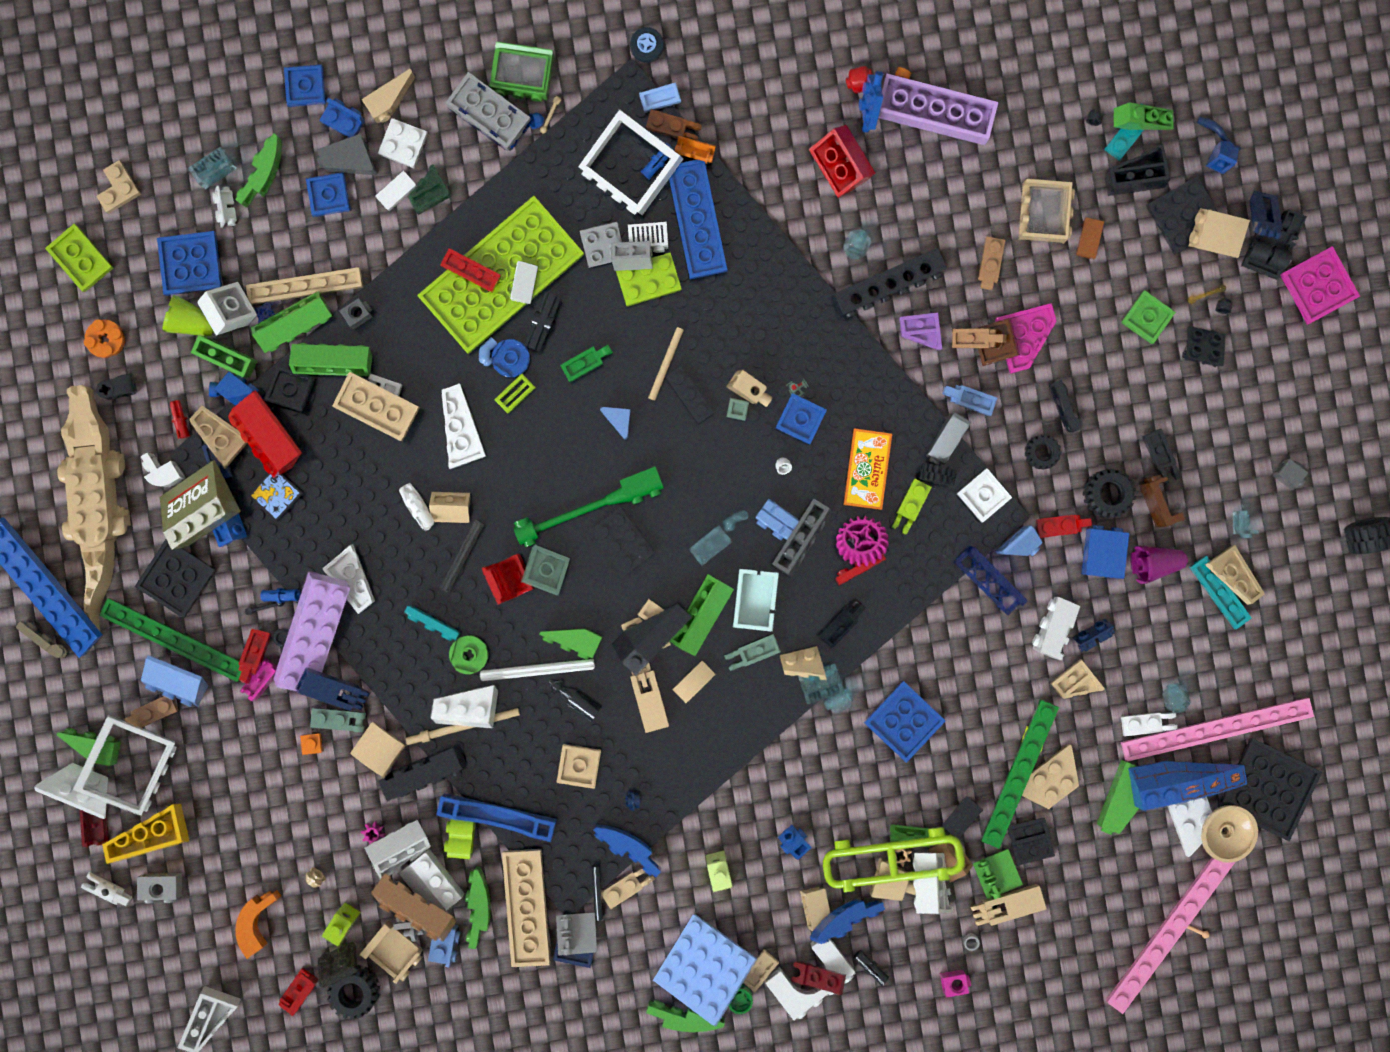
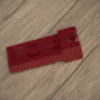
M802 961L794 963V967L798 968L801 974L798 977H792V982L843 995L845 974Z

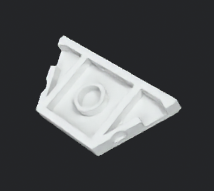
M71 763L35 786V791L102 819L106 817V802L73 790L83 769L82 766ZM91 771L84 785L107 793L108 777Z
M1207 797L1167 806L1187 857L1191 856L1202 844V826L1206 818L1212 813Z

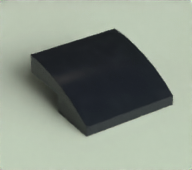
M1045 817L1008 827L1009 839L1017 866L1055 857Z

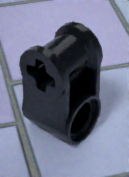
M131 373L102 381L96 387L98 396L107 400H114L138 393L133 374ZM107 387H109V388L111 389V390L108 391V394L105 393V391L108 390Z

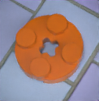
M98 319L87 328L84 345L93 355L100 358H108L113 355L116 356L122 351L125 345V336H123V330L117 323L106 319ZM108 334L107 338L109 341L102 344L101 336Z

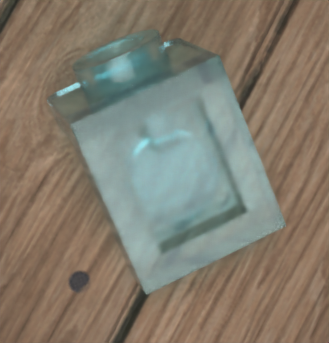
M1247 511L1233 512V534H1240V538H1253L1252 534H1259V530H1248L1250 517L1247 515Z

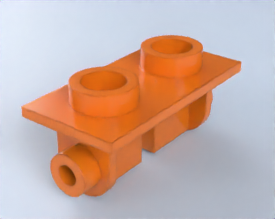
M679 136L675 152L679 155L705 161V163H712L716 146Z

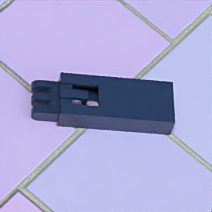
M1254 190L1249 200L1253 232L1259 233L1262 236L1266 235L1270 238L1279 239L1283 227L1278 197ZM1263 198L1270 199V204L1265 203Z
M307 667L295 688L298 694L349 711L352 708L362 710L363 705L357 702L365 703L367 699L361 695L368 697L370 694L369 691L361 689L357 684ZM341 689L350 692L349 695L343 692L341 696L339 695Z

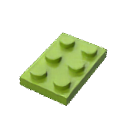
M76 224L70 226L45 248L84 293L113 269V266Z
M671 253L652 258L653 269L616 271L627 307L682 290Z

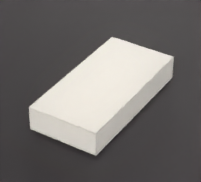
M403 171L376 195V198L390 211L412 192L417 185Z

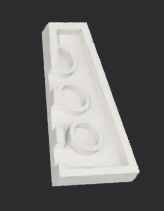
M461 384L443 389L442 401L447 436L449 469H453L486 457Z

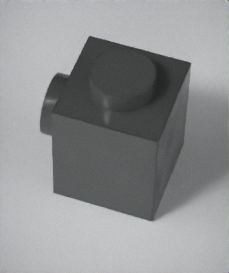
M1285 459L1282 460L1272 476L1289 489L1299 488L1305 483V477L1308 472L1304 470V466L1301 463Z

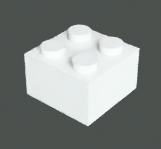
M238 282L206 291L197 302L216 335L247 326L257 316Z

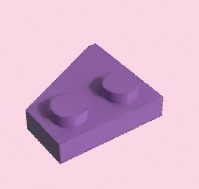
M938 313L899 318L901 337L936 350H942Z

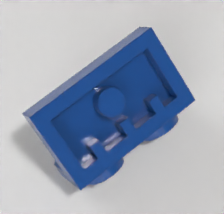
M328 98V106L319 121L348 138L358 135L365 122L361 116L362 113L353 107L351 109L346 108L345 103L337 98L334 100Z
M239 513L213 530L219 547L247 537Z

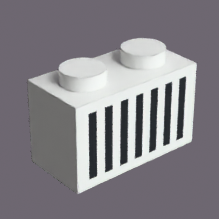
M666 222L628 225L629 242L650 241L651 248L655 253L664 252L665 249H668Z

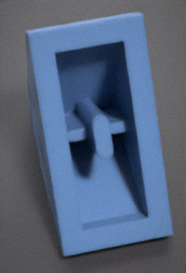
M602 407L600 411L624 440H627L629 435L630 409Z

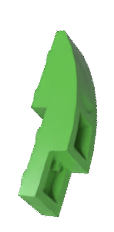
M274 133L265 140L263 149L253 157L252 165L257 170L250 174L245 187L240 188L237 192L235 200L245 208L249 206L257 193L264 197L275 179L281 159L282 140Z
M476 866L474 871L470 872L469 883H472L471 890H467L465 902H468L467 908L475 909V911H471L469 921L472 923V929L468 930L466 941L469 942L468 948L471 949L477 948L481 930L487 931L489 929L491 917L489 889L485 875L479 866Z
M654 1000V1002L649 1001L646 1011L649 1015L663 1019L662 1027L682 1032L711 1031L722 1028L725 1024V1018L723 1017L717 1026H713L689 1007H687L686 1013H684L681 1008L674 1006L669 1008L663 1002Z

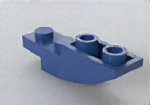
M599 824L594 827L595 837L601 842L605 841L610 845L608 848L615 855L623 856L628 851V856L635 863L639 861L643 865L642 869L649 876L653 874L657 877L660 874L661 867L649 857L653 849L632 834L615 827Z
M859 899L849 901L827 915L811 933L810 939L818 944H824L829 942V939L832 937L840 938L846 936L847 932L853 930L851 924L859 923L862 921V918L867 916H878L879 912L885 910L884 904L877 900L865 904L864 901Z

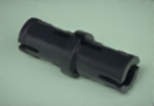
M859 950L854 955L853 960L865 970L864 972L867 975L870 974L880 986H883L888 981L889 976L877 966L878 963L876 961H872L862 950Z

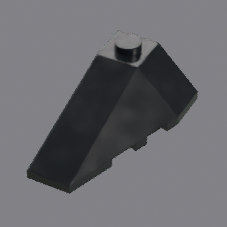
M678 603L626 629L612 643V646L621 662L634 675H637L692 616Z

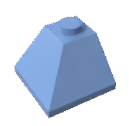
M1032 525L1023 526L995 552L1001 555L1033 556L1040 550L1039 546L1042 544V541Z

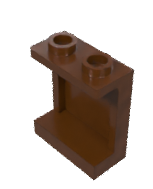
M1159 474L1143 479L1145 483L1140 484L1139 487L1156 527H1167L1185 520L1183 512L1170 514L1159 484L1169 480L1167 476L1161 477Z

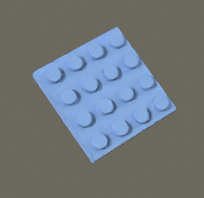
M693 914L653 981L710 1024L717 1026L757 958L698 915Z

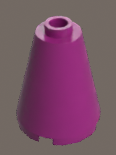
M1149 546L1135 547L1134 549L1136 550L1131 553L1130 558L1132 573L1137 574L1138 579L1136 581L1140 584H1148L1182 570L1188 563V557L1182 550Z

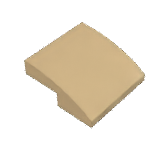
M372 722L350 754L383 777L406 745L393 734L386 732L377 723Z

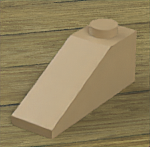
M408 69L362 99L377 124L389 120L415 79L411 69Z

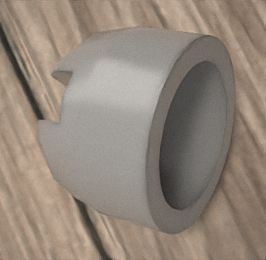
M968 933L964 936L963 943L966 949L973 951L979 947L980 942L975 934Z

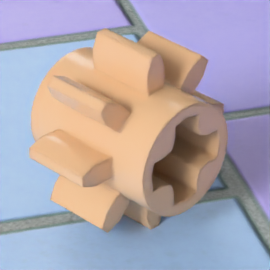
M897 849L895 854L902 850L904 856H899V858L896 856V861L904 867L906 860L911 861L907 854L912 852L910 849Z

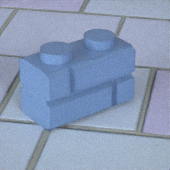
M770 499L766 501L755 517L758 520L756 524L765 530L767 527L773 530L772 535L780 541L783 538L787 540L800 521Z

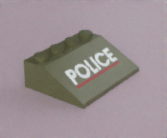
M215 460L160 496L163 533L172 550L190 546L241 512Z

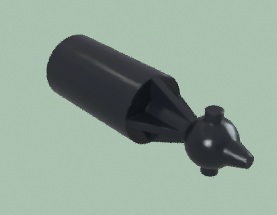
M550 680L548 682L552 689L551 693L560 692L565 703L592 722L601 709L599 705L579 691L563 688L562 680Z

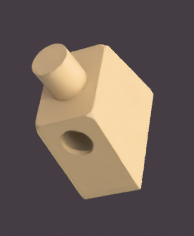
M744 370L736 371L726 386L752 404L760 402L767 407L772 400V397L765 393L767 387ZM752 387L755 389L754 394L751 393Z
M880 858L874 876L890 875L889 862ZM898 867V873H906V872H908V871H906V870H904V869ZM907 880L873 884L869 893L874 898L902 901L905 892L915 895L916 889L914 882Z

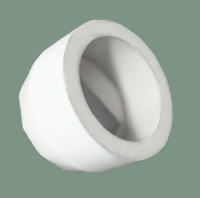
M782 457L777 460V472L784 475L791 471L792 465L787 458Z

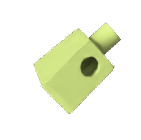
M725 851L707 854L706 861L713 892L732 888L733 885Z

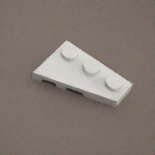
M353 544L322 568L329 577L347 581L350 587L347 600L358 614L375 601Z

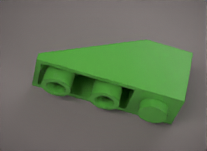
M1127 103L1114 108V127L1127 130H1172L1173 110Z
M588 629L541 631L539 634L543 636L542 640L551 644L555 641L561 644L560 648L568 652L571 649L578 652L579 657L586 660L589 657H594L603 636Z
M65 728L64 731L57 732L59 738L86 759H88L98 738L96 733L84 732V734H81L72 728ZM107 736L95 763L106 766L117 764L121 741L115 740L113 736Z

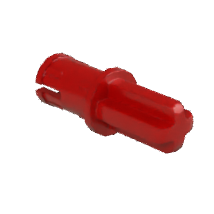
M180 400L170 402L174 419L172 423L175 425L177 438L184 439L190 437L186 422L187 417H184Z

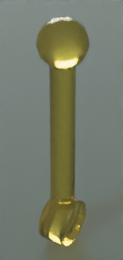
M1220 285L1219 288L1196 297L1190 296L1188 303L1193 304L1201 298L1217 292H1225L1226 286Z

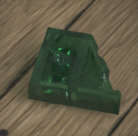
M433 164L429 167V172L424 179H420L417 187L408 196L418 215L451 197Z

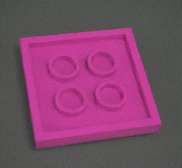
M1333 246L1280 275L1307 325L1360 297Z

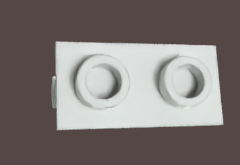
M217 186L215 192H212L213 203L217 204L218 211L215 212L216 221L220 222L221 228L224 227L225 223H228V226H234L237 221L235 207L227 208V205H234L232 190H230V187H222V190H220L219 186Z

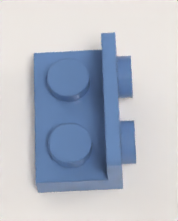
M458 925L453 926L444 942L439 939L431 941L428 961L446 964L445 967H450L452 962L456 961L457 951L454 948L455 943H459L460 939Z

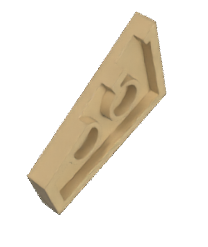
M1235 545L1230 546L1205 564L1247 605L1253 604L1265 595Z

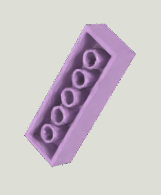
M886 74L881 90L884 97L878 118L985 145L989 140L998 102Z
M308 572L273 678L276 687L296 691L295 688L306 667L319 672L323 671L350 590L346 580Z

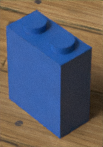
M1093 525L1092 529H1086L1081 574L1124 579L1129 533L1123 532L1122 528H1112L1109 531L1104 530V526Z

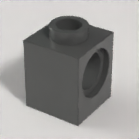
M359 298L340 310V313L352 329H356L373 317L370 313L372 308L368 302H363ZM361 308V316L354 317V311Z

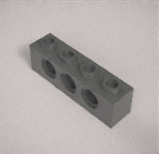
M815 499L812 500L772 563L777 569L793 577L833 513L831 509Z

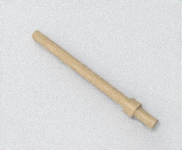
M515 708L496 713L494 722L519 716V709ZM451 725L433 731L425 730L421 731L418 735L406 737L407 745L421 741L425 743L436 737L474 727Z

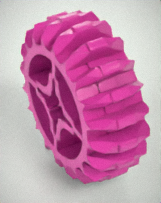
M857 516L856 521L850 518L849 524L844 523L843 528H839V535L836 536L838 541L836 546L839 549L840 556L843 555V559L845 561L849 560L851 565L857 562L859 567L861 563H865L868 566L870 561L875 564V558L881 560L882 554H886V548L889 546L887 540L889 538L886 528L882 527L880 521L875 523L874 518L869 521L866 516L863 520H860V517ZM871 533L877 537V542L870 537ZM848 540L854 545V550L848 546Z

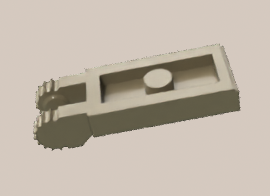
M20 621L17 624L16 629L56 658H66L68 654L67 649L63 645L54 644L52 642L54 639L48 634H41L34 623Z

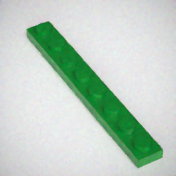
M107 598L99 616L223 676L240 682L239 677L242 672L239 671L240 660L124 604Z
M1042 699L1039 700L980 839L982 842L1000 848L1059 710L1058 706Z

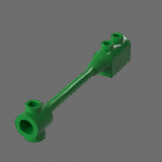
M656 467L620 480L622 487L602 499L534 525L528 517L514 522L515 527L513 529L519 544H524L525 547L536 544L535 539L539 538L537 532L605 505L631 501L634 505L644 501L643 497L650 494L652 498L662 494L661 489H664Z

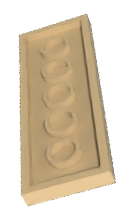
M542 849L503 851L502 859L511 967L550 965Z

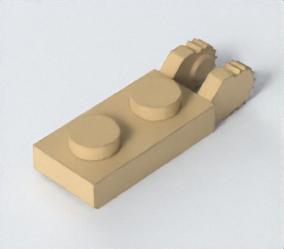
M641 867L602 890L601 895L609 908L612 909L642 890L644 886L654 881L655 877L651 875L640 882L637 876L645 873Z

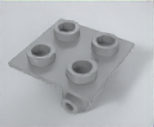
M613 222L580 230L589 268L612 262V243L622 242L618 223Z
M595 913L556 916L558 955L597 952Z

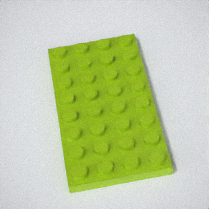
M533 196L464 255L501 275L493 293L446 270L417 296L469 354L526 305V303L510 299L517 261L538 266L532 295L533 299L584 256V253L537 198Z

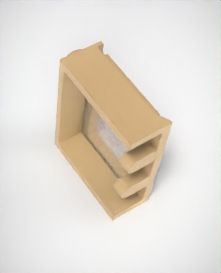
M1026 179L1023 182L1018 240L1065 243L1071 237L1072 227L1069 226L1070 219L1073 217L1071 200L1074 199L1075 195L1072 182Z

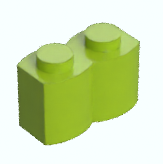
M454 819L447 821L446 833H449V840H446L444 845V852H447V857L472 858L476 822Z

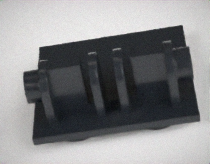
M1188 326L1186 351H1183L1182 358H1185V361L1196 360L1198 364L1202 361V365L1224 366L1226 334Z

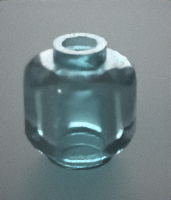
M863 230L851 231L843 245L845 254L852 259L863 258L871 245V239Z
M1173 683L1168 685L1167 689L1162 693L1165 707L1172 711V713H1181L1188 710L1187 707L1191 704V700L1186 687Z
M839 685L840 692H837L836 687H834L835 694L832 693L831 689L829 690L831 695H828L826 691V699L823 702L827 710L831 709L834 713H840L851 707L853 696L848 687L845 688Z

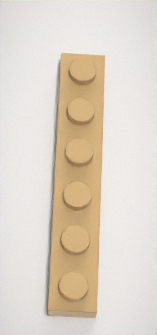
M358 267L246 285L249 302L251 305L310 296L317 291L320 294L363 288L361 269Z

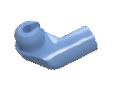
M492 337L479 349V361L484 366H489L492 363L490 351L498 344Z

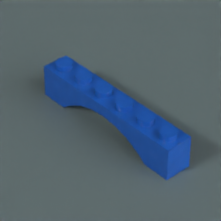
M446 793L440 797L436 816L497 826L549 842L553 838L557 821L555 818Z

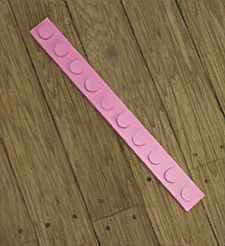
M1306 697L1181 727L1176 730L1123 741L1121 746L1125 761L1128 762L1314 717L1310 698Z
M1211 857L1106 999L1107 1003L1122 1014L1126 1011L1235 862L1225 863Z

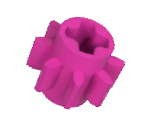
M377 821L372 826L369 823L365 824L367 830L361 831L365 837L362 841L367 840L369 845L380 840V837L386 836L385 833H382L384 825H377ZM374 830V833L377 835L375 837H372L373 834L370 833V831Z

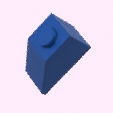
M1220 141L1215 145L1206 167L1224 174L1236 165L1239 149L1234 147V144L1231 142Z

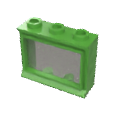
M496 41L489 88L500 96L507 94L512 95L516 99L527 97L536 102L548 100L554 61L553 50Z

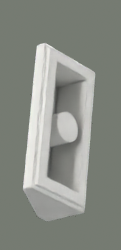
M517 261L510 297L512 301L531 304L538 266Z

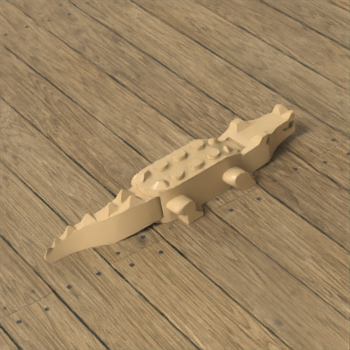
M79 385L71 386L67 389L69 415L65 425L61 428V436L65 441L69 457L62 460L58 466L57 474L59 480L65 483L68 516L67 522L62 524L63 536L66 540H74L80 545L85 565L84 613L100 631V609L111 584L114 569V542L118 535L125 534L127 526H131L130 511L128 509L125 510V507L117 506L115 478L121 476L125 469L124 454L110 450L109 430L98 413L93 389Z

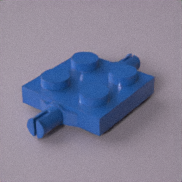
M877 71L875 75L868 74L867 81L863 83V97L859 100V110L863 114L864 121L863 132L876 129L884 97L881 91V82L884 74L881 71Z

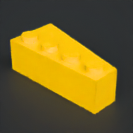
M172 804L167 809L158 812L146 821L137 824L132 829L102 844L106 864L119 862L190 841L182 805Z

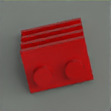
M520 553L482 568L497 604L514 599L535 589V587L521 582L526 566Z

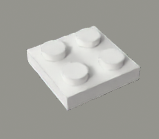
M391 118L378 154L415 169L428 132Z
M987 468L957 493L981 523L1012 498Z

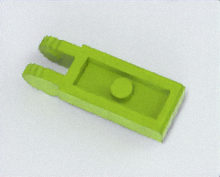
M913 479L897 511L892 528L896 529L899 526L903 516L908 521L904 525L902 533H908L932 487L917 479Z

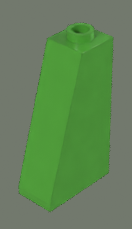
M1123 760L1120 761L1097 821V825L1102 827L1101 831L1110 835L1113 832L1120 834L1139 809L1134 805L1128 769L1137 766Z

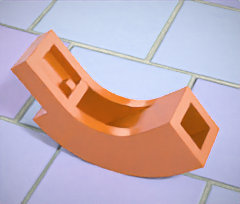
M278 890L273 893L268 891L260 898L256 895L244 905L238 915L235 928L236 940L246 959L268 944L259 931L258 918L263 909L282 896Z

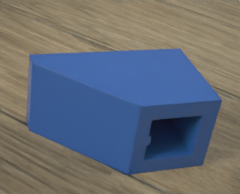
M230 372L214 388V390L235 406L253 391H259L251 383L246 385L247 380L242 376H234Z

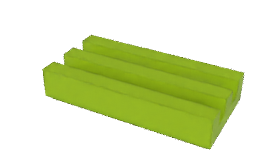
M521 374L494 400L509 414L536 387ZM523 379L525 382L502 403L500 400ZM528 385L529 388L507 408L506 405Z

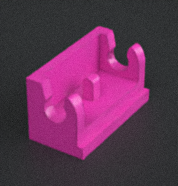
M265 658L257 674L252 675L250 683H245L240 692L249 695L248 699L251 701L258 700L274 680L277 666Z

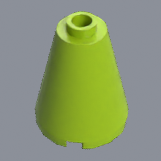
M172 296L168 305L170 307L165 314L163 331L211 337L213 333L215 334L200 308L179 296Z

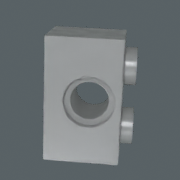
M143 873L137 877V900H144V903H155L156 900H164V903H173L182 896V873ZM157 884L163 887L162 893L157 890Z

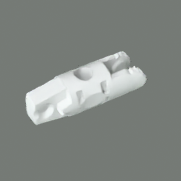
M410 483L404 485L399 491L405 505L421 528L426 531L434 525L430 510Z
M88 872L86 877L97 883L98 886L95 887L88 883H83L82 889L115 905L120 903L127 906L130 903L132 896L125 893V889Z

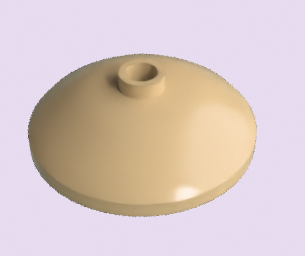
M1226 805L1214 810L1206 818L1201 831V840L1206 852L1214 859L1225 863L1236 862L1245 858L1253 850L1258 839V826L1255 818L1250 812L1236 805Z

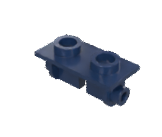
M1104 619L1096 622L1090 628L1080 631L1072 638L1079 644L1077 646L1081 652H1087L1097 645L1096 638L1102 643L1113 637L1112 634L1115 633L1114 626Z

